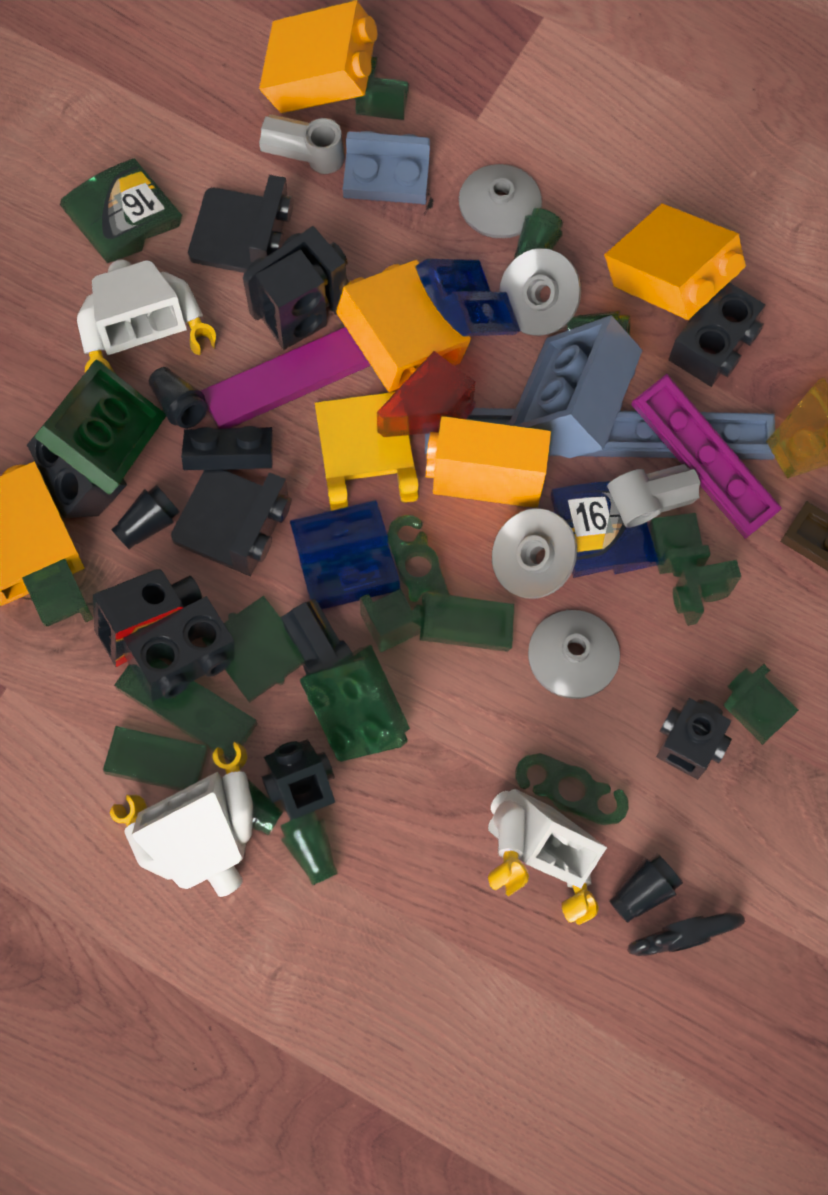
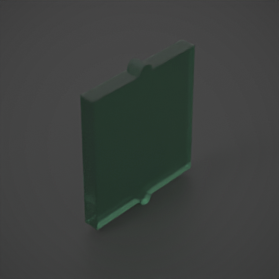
M264 596L238 614H229V620L224 624L235 640L234 660L231 661V664L225 671L250 703L275 684L283 685L285 682L284 678L302 666L304 660L280 620L281 617ZM202 638L206 646H210L213 643L209 638Z

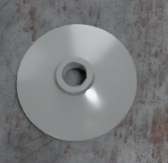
M494 164L474 171L464 181L459 194V208L466 223L478 233L492 238H511L526 232L534 225L541 211V192L534 179L523 170L510 165ZM495 192H504L507 195L500 196L497 195Z
M550 249L529 250L515 258L505 270L499 288L500 306L508 322L517 330L534 336L549 335L562 329L573 318L581 298V282L576 268L564 255ZM548 286L551 290V295L547 301L543 302L540 298V292L544 287Z
M537 508L522 511L511 517L498 532L492 549V565L498 581L510 593L527 599L548 596L562 587L570 577L577 558L576 538L570 525L558 514L546 509ZM545 549V557L540 564H537V553L540 550Z
M566 610L550 615L537 626L529 643L528 659L535 678L544 688L564 698L581 699L599 693L612 681L619 666L620 650L613 631L603 620L585 611ZM571 643H579L584 648V653L578 656L573 655L569 652L567 646Z

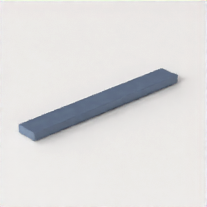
M426 407L425 453L428 450L430 432L439 433L441 416L509 425L515 409ZM619 411L604 449L595 453L580 455L592 457L676 458L637 411ZM700 412L740 459L774 460L777 455L774 414ZM551 452L548 453V456H560Z

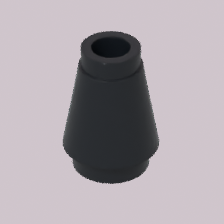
M168 367L158 368L151 374L148 381L149 386L152 388L171 424L188 429L196 426L203 420L208 407L205 403V396L200 390L172 372Z
M155 485L149 491L146 489L142 491L117 522L118 524L111 530L130 550L135 544L141 543L175 523L172 519L180 511L164 492Z
M657 853L650 860L644 858L609 902L626 923H629L632 919L676 896L677 894L674 890L683 883L669 864Z

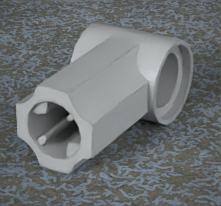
M272 114L268 117L265 116L259 141L262 152L309 162L310 167L321 174L336 172L343 165L345 155L340 126L334 120L319 118L308 123Z
M685 464L648 474L645 473L644 469H636L613 479L607 487L625 527L630 528L652 520L661 512L693 504L700 498L699 486L701 482L695 469H689Z

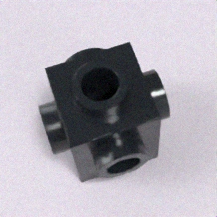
M688 698L681 711L672 707L659 732L667 735L656 757L698 780L708 768L711 760L719 763L727 751L732 738L726 736L725 733L732 720L723 716V711L715 704L700 699L695 701Z
M308 739L301 742H287L279 746L274 753L264 756L269 774L262 776L264 787L271 803L281 802L290 821L336 803L329 784V780L335 778L329 759L325 752L317 754Z

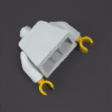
M126 260L113 262L109 266L107 273L95 276L92 279L93 294L86 297L77 315L84 354H89L90 360L85 365V372L96 359L114 372L110 363L103 358L102 351L106 350L107 355L173 335L187 330L185 324H189L191 328L190 348L193 353L201 355L200 345L196 338L201 336L207 337L213 349L215 348V330L212 326L201 322L200 317L203 314L188 283L167 272H159L152 261L145 260L133 265Z
M233 743L236 757L230 764L225 762L222 748L217 747L214 750L213 760L215 764L226 771V775L223 778L216 772L148 808L141 796L126 795V801L130 805L129 815H127L126 809L122 804H114L111 807V818L117 823H126L125 835L138 864L142 868L163 878L173 879L180 888L189 889L208 879L220 897L229 895L240 887L243 878L234 865L244 858L246 843L252 836L253 802L247 775L245 772L240 771L247 761V751L241 744Z
M517 789L499 793L491 804V812L494 816L489 822L488 830L499 839L498 854L503 858V863L488 874L491 888L497 890L505 884L508 897L522 888L528 882L529 874L522 862L518 860L520 859L533 868L567 882V886L573 888L575 895L562 902V911L567 921H576L578 925H581L594 918L599 911V907L594 896L587 890V886L591 885L590 874L607 847L553 807Z

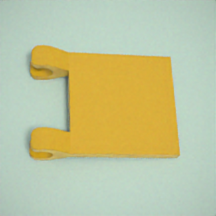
M401 391L315 402L330 510L332 512L348 510L345 480L397 473L401 501L407 503L418 500L419 485L412 457Z

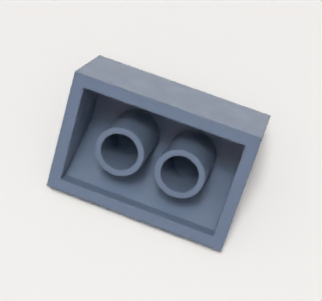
M612 315L546 338L509 425L551 431L549 452L563 457L573 458L604 449L643 350Z

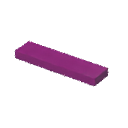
M344 327L200 391L205 396V403L217 428H232L371 366V364L347 328Z
M668 374L664 375L631 403L633 408L681 464H685L689 469H695L701 482V488L745 539L782 509Z

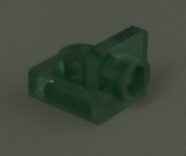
M696 513L657 517L650 521L649 527L659 574L673 573L675 577H687L698 573L700 569L704 568L711 553L709 545H702Z
M737 560L683 570L676 587H673L672 594L675 609L678 614L684 613L687 626L697 624L704 613L701 598L705 602H714L730 596L742 577Z
M765 664L754 673L748 668L744 669L727 686L732 694L723 705L762 745L799 711L766 678L771 670Z

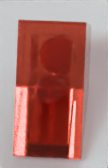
M433 351L377 411V432L383 437L430 434V432L439 433L441 416L467 419L476 405L474 401L476 381Z

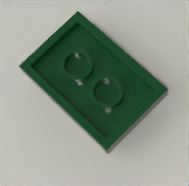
M96 359L34 437L48 447L52 453L61 457L83 474L91 483L96 484L110 495L123 480L166 415Z

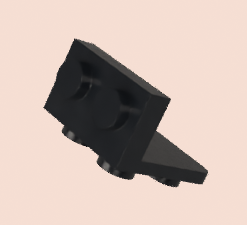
M269 174L263 197L215 187L208 188L205 191L189 245V260L195 264L245 273L253 261L260 257H267L281 248L284 242L283 225L284 222H289L291 219L294 201L293 196L287 194L286 177Z
M312 226L303 233H296L290 236L281 248L269 256L260 257L253 261L243 275L250 315L255 320L261 319L255 274L300 249L310 263L316 261L323 269L328 280V285L325 286V294L329 301L328 308L334 315H337L336 311L343 288L349 283L346 277L348 261L342 249L334 242L329 244L318 230Z
M204 470L171 532L173 543L251 577L258 561L263 562L269 552L272 543L271 535L277 523H282L289 512L292 499L288 497L286 479L269 472L263 486L225 470Z

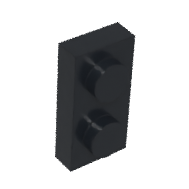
M245 426L242 428L213 429L201 427L198 429H184L181 454L183 471L273 468V428Z

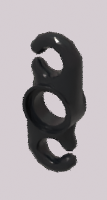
M722 913L709 917L698 916L663 927L660 932L631 942L628 945V952L636 956H648L667 951L671 953L692 948L711 941L712 937L741 927L745 923V917L740 913Z

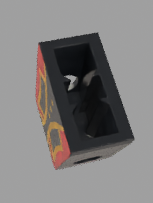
M155 569L93 594L94 631L115 667L127 662L123 644L124 637L202 599L199 586L190 575L170 584L161 569Z

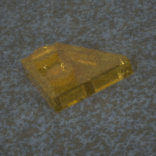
M825 378L819 379L766 441L787 479L828 465V383Z

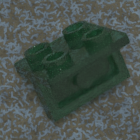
M372 645L358 648L331 667L306 674L300 678V683L307 695L308 701L338 761L342 762L401 748L408 742L405 732L410 729V726Z

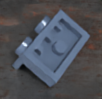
M373 131L347 132L343 198L426 204L430 157L429 138L418 137L413 134H377Z

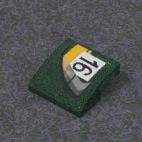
M135 158L117 164L93 176L70 191L60 201V206L107 264L141 252L145 239L178 228L183 216Z

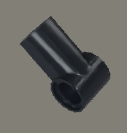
M315 598L295 607L280 618L283 627L304 660L302 666L308 679L322 699L363 676L353 652L344 640L338 639Z

